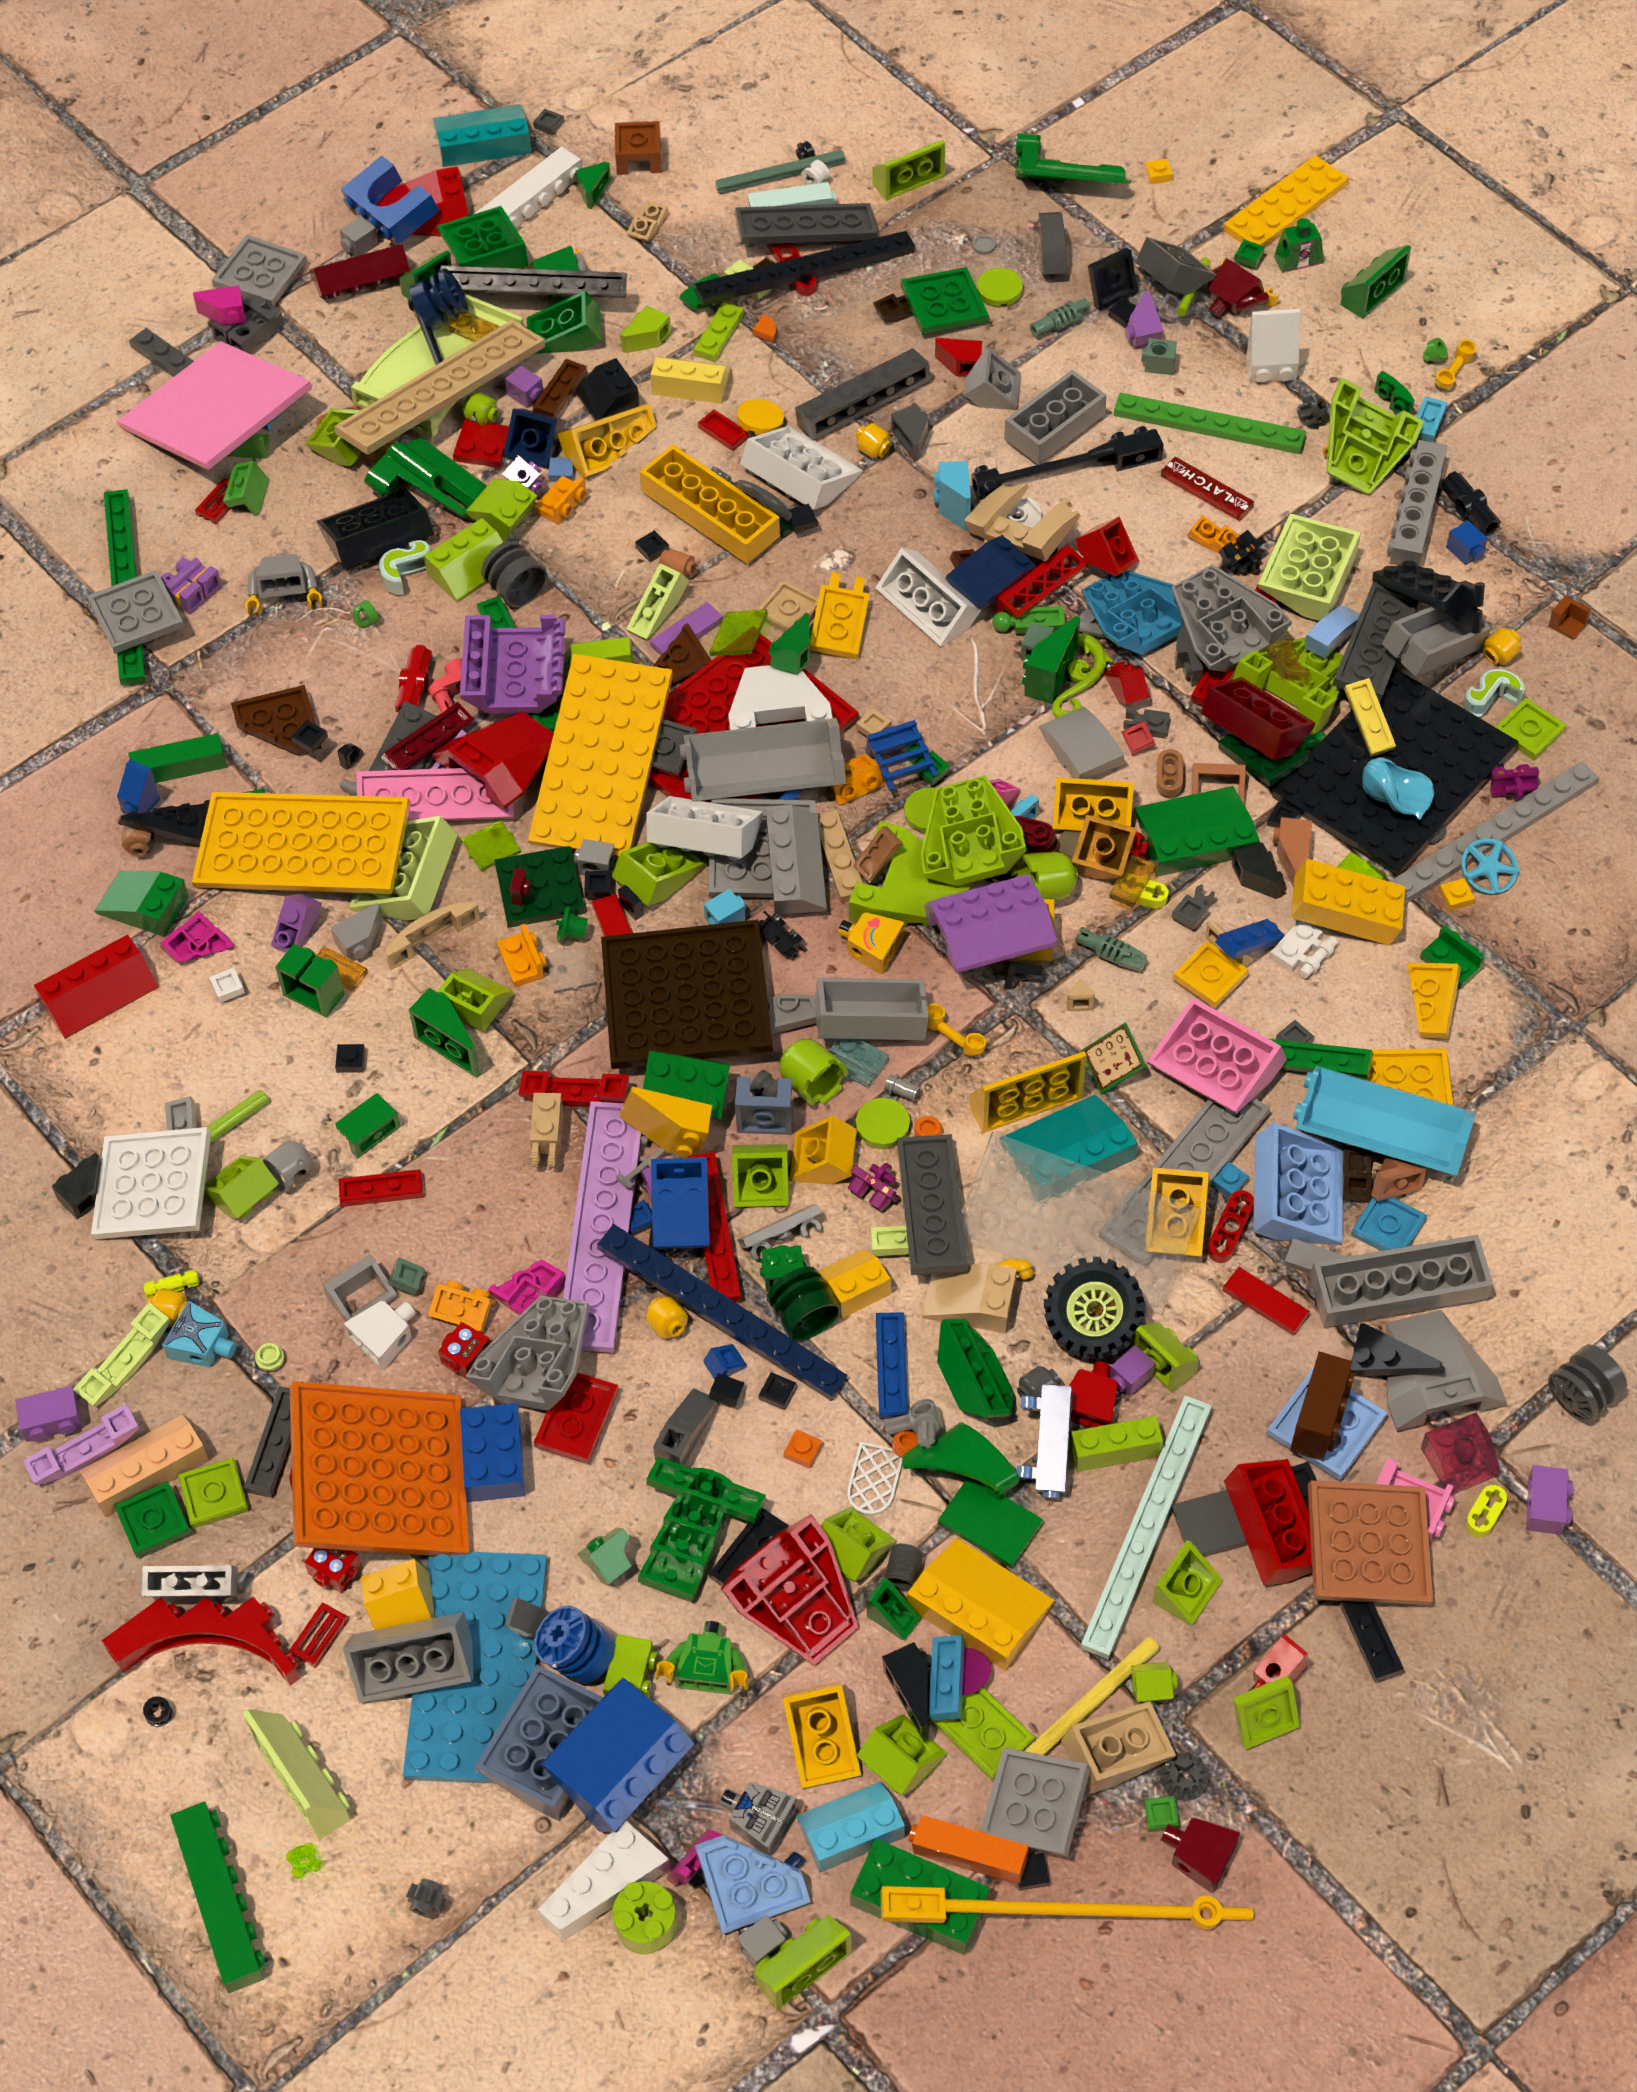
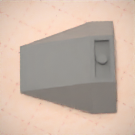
M1214 565L1206 567L1171 587L1193 649L1210 670L1229 673L1236 669L1239 660L1255 650H1258L1259 653L1267 651L1268 647L1273 646L1292 624V620L1278 604Z
M540 1295L478 1355L466 1375L467 1380L501 1403H518V1406L549 1411L565 1395L577 1374L590 1308L589 1303Z
M1441 1310L1387 1322V1335L1441 1361L1445 1367L1444 1374L1387 1375V1407L1396 1431L1424 1425L1427 1414L1476 1403L1478 1411L1507 1404L1496 1375Z

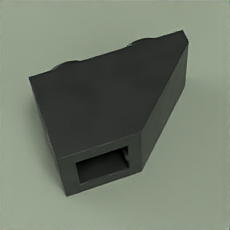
M1264 843L1234 850L1232 867L1241 886L1274 899L1281 897L1282 886L1285 884L1284 877L1280 871L1277 872L1274 866L1273 854L1271 851H1267Z
M96 1152L89 1158L83 1159L77 1167L68 1174L59 1177L56 1183L52 1185L57 1200L77 1220L95 1207L101 1165L100 1157Z

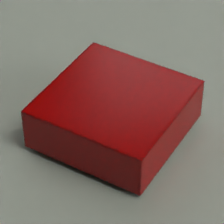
M1145 721L1121 731L1132 756L1156 745Z

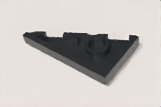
M205 800L203 804L190 805L185 803L177 807L154 808L151 812L140 814L138 811L129 812L126 815H121L118 818L117 824L200 846L210 800Z
M1360 1323L1351 1359L1353 1362L1350 1372L1355 1373V1376L1445 1373V1367L1441 1361L1365 1323Z

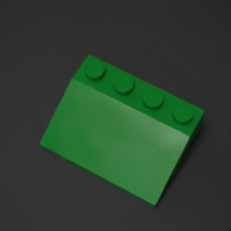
M1234 786L1134 808L1142 835L1145 837V842H1149L1148 854L1156 877L1231 861L1234 850L1259 843L1253 820Z

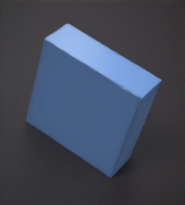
M550 457L549 481H558L561 476L573 481V462L569 458Z

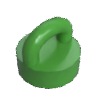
M1440 338L1428 341L1427 348L1423 353L1424 361L1432 360L1438 363L1447 358V347L1444 341Z
M369 600L359 603L353 611L354 621L360 627H367L379 621V615ZM360 612H362L363 616L365 617V621H362L360 619Z

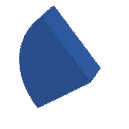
M645 1200L639 1202L632 1212L630 1219V1234L632 1236L651 1228L652 1212Z

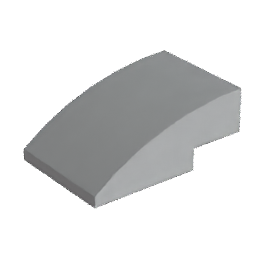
M1085 707L1065 714L1039 727L1063 769L1067 767L1073 778L1090 779L1122 765L1124 758L1122 750L1104 725Z

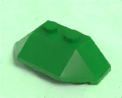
M966 1318L943 1319L940 1324L937 1363L959 1410L985 1418L1008 1417L1012 1412L1011 1408L1015 1394L993 1348L977 1331L970 1327V1323Z

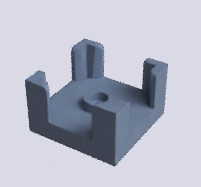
M737 1077L735 1099L737 1133L791 1135L793 1101H791L792 1079H778L777 1097L750 1096L751 1079L749 1077Z

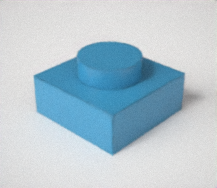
M1228 1161L1214 1178L1211 1185L1230 1198L1235 1191L1241 1190L1249 1182V1175Z

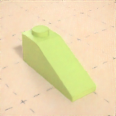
M660 563L626 630L649 640L677 605L690 580L680 572Z

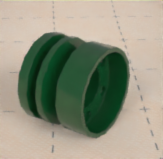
M806 1266L787 1273L777 1280L767 1293L769 1305L774 1309V1313L781 1318L783 1328L794 1341H804L821 1334L831 1327L841 1314V1306L833 1293L827 1290L826 1282L821 1278V1274L815 1267Z

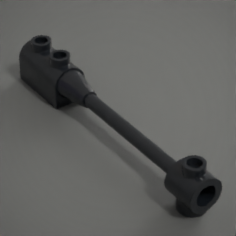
M1140 426L1131 435L1125 436L1123 432L1114 433L1108 442L1087 451V453L999 474L997 468L988 469L986 465H980L971 474L972 486L977 497L982 496L984 499L1002 486V483L1088 462H1112L1118 472L1162 461L1164 444L1156 429L1147 430L1145 426Z

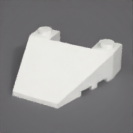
M771 665L745 668L728 715L729 730L756 727V724L804 719V721L831 719V707L829 701L803 671L796 675L771 667Z

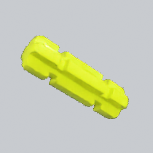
M189 1270L184 1272L185 1275L182 1276L179 1273L158 1279L159 1282L157 1283L154 1281L146 1282L143 1284V1289L148 1299L163 1288L173 1291L185 1289L184 1286L187 1285L188 1288L199 1285L198 1274L196 1270Z

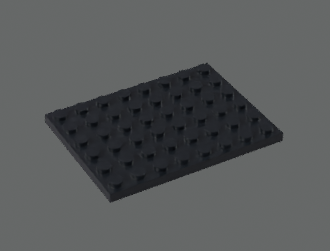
M1393 668L1379 704L1396 748L1371 757L1353 710H1351L1308 754V762L1291 772L1273 790L1272 798L1302 811L1301 816L1311 820L1317 826L1399 876L1429 844L1440 828L1442 829L1491 777L1493 769L1500 767L1518 748L1519 741L1400 670ZM1376 758L1389 759L1398 767L1420 772L1432 781L1434 789L1433 801L1420 820L1414 815L1396 813L1388 803L1377 801L1366 793L1363 788L1362 776L1364 767L1370 760Z

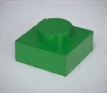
M1243 240L1235 253L1234 261L1256 268L1264 254L1265 246Z

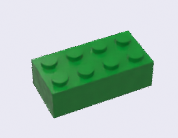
M875 1838L850 1893V1906L881 1919L880 1891L882 1886L945 1888V1899L989 1900L990 1887ZM946 1912L944 1923H889L965 1955L983 1913Z

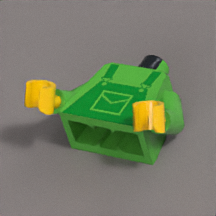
M706 1621L703 1634H689L687 1640L680 1642L665 1661L657 1664L655 1679H658L660 1676H667V1683H672L674 1675L676 1688L732 1695L734 1687L737 1685H742L744 1690H748V1675L745 1662L739 1650L731 1646V1639L720 1637L722 1624L716 1621Z

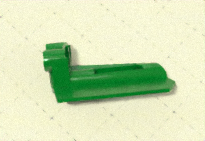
M1017 134L1016 177L1052 181H1066L1070 178L1131 184L1132 180L1126 178V172L1122 166L1107 164L1091 166L1064 163L1061 160L1040 158L1041 135Z
M423 438L406 444L402 442L392 444L386 451V454L371 468L364 479V483L381 496L389 492L391 494L394 493L395 489L405 480L459 516L467 517L473 521L476 520L465 512L487 487V485ZM434 482L467 507L463 508L437 489Z

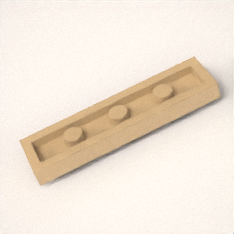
M837 810L817 814L820 844L840 903L848 902L856 882H863L859 871L853 866L856 862Z

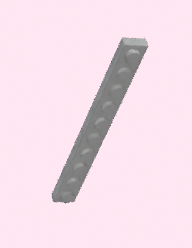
M1583 761L1579 762L1389 882L1405 886L1404 905L1460 871L1462 869L1461 860L1463 853L1471 843L1484 838L1501 840L1503 843L1598 784L1599 776ZM1481 844L1475 847L1483 854H1487L1495 845ZM1470 852L1466 858V866L1477 860Z

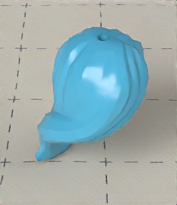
M1386 758L1372 759L1364 767L1362 776L1363 788L1371 798L1388 803L1396 813L1414 815L1418 820L1429 809L1433 801L1434 789L1432 781L1424 774L1398 767Z

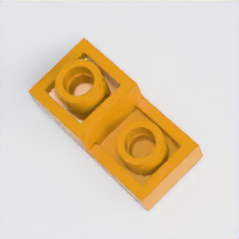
M1203 515L1200 516L1187 534L1194 541L1217 553L1230 542L1233 543L1236 549L1239 548V544L1235 540L1240 536L1226 524L1221 529Z

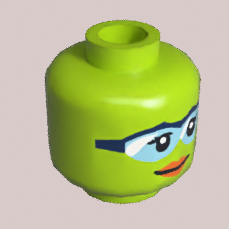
M475 392L472 395H468L463 402L462 412L466 420L476 424L485 425L495 422L499 416L496 400L482 393Z

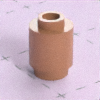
M670 549L664 550L659 558V564L661 563L680 572L687 579L696 572L697 563L692 555Z

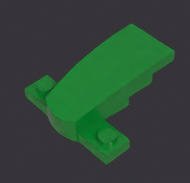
M657 1457L647 1477L646 1485L677 1497L665 1514L663 1526L650 1546V1554L638 1575V1582L693 1602L714 1554L726 1514L755 1524L766 1502V1494L734 1484L726 1476L715 1470L689 1468Z

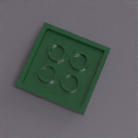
M571 846L494 859L507 928L560 919L564 915L566 906L571 907L570 913L575 915L585 914ZM515 868L526 869L527 880L531 881L529 896L524 897L522 906L514 905L511 901L510 886Z

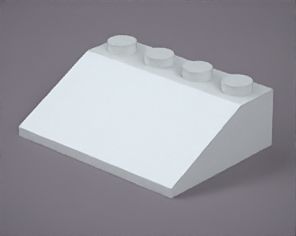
M790 425L747 439L740 465L747 468L749 473L760 476L766 480L767 484L781 489L786 496L797 499L803 505L809 504L812 510L827 506L861 476L863 472L862 469Z

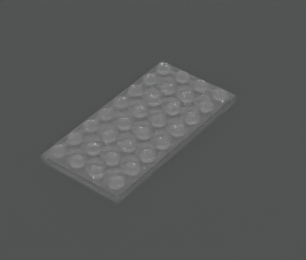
M992 1132L961 1216L965 1241L1010 1258L1028 1260L1034 1267L1052 1274L1059 1272L1063 1275L1065 1273V1265L1071 1263L1073 1267L1078 1266V1259L1084 1257L1087 1263L1093 1262V1257H1101L1103 1263H1107L1108 1259L1114 1260L1117 1267L1120 1268L1123 1265L1129 1270L1130 1276L1134 1275L1138 1281L1146 1309L1163 1315L1202 1209Z

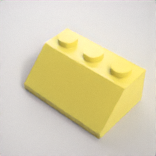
M656 357L651 371L652 394L722 403L731 366Z

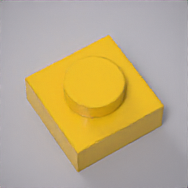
M1167 159L1145 162V171L1150 184L1172 181L1173 173Z
M1465 878L1440 885L1439 892L1449 911L1474 904L1475 897Z

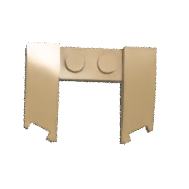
M1020 483L1019 486H1000L986 496L965 518L964 521L969 533L988 540L1003 535L1022 553L1047 561L1081 516L1078 511H1071L1069 508L1072 506L1070 500L1064 498L1033 528L1007 519V515L1029 488L1026 483Z

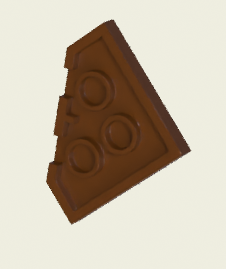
M305 685L231 702L237 728L295 754L308 752L292 743L291 736L306 720L315 724Z

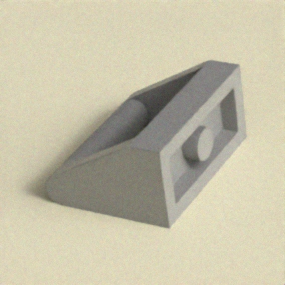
M370 1254L323 1284L327 1299L345 1322L380 1301L389 1303L398 1297ZM373 1279H376L385 1292L352 1314H349L341 1300Z

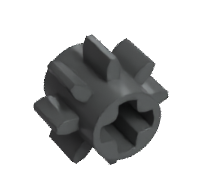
M1309 395L1301 398L1303 404L1297 407L1299 419L1306 422V425L1322 423V416L1327 414L1325 401L1322 398L1318 399V395Z
M425 1878L421 1880L419 1885L411 1883L406 1895L407 1901L411 1903L409 1909L415 1914L430 1918L434 1911L441 1913L447 1900L444 1898L445 1895L441 1893L443 1887L437 1882Z

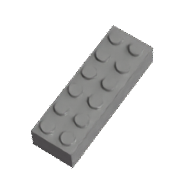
M1479 1235L1314 1262L1309 1276L1323 1328L1486 1300L1489 1298L1494 1286Z

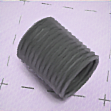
M898 1543L892 1546L885 1578H888L897 1590L909 1591L916 1582L923 1556L922 1551L913 1545Z

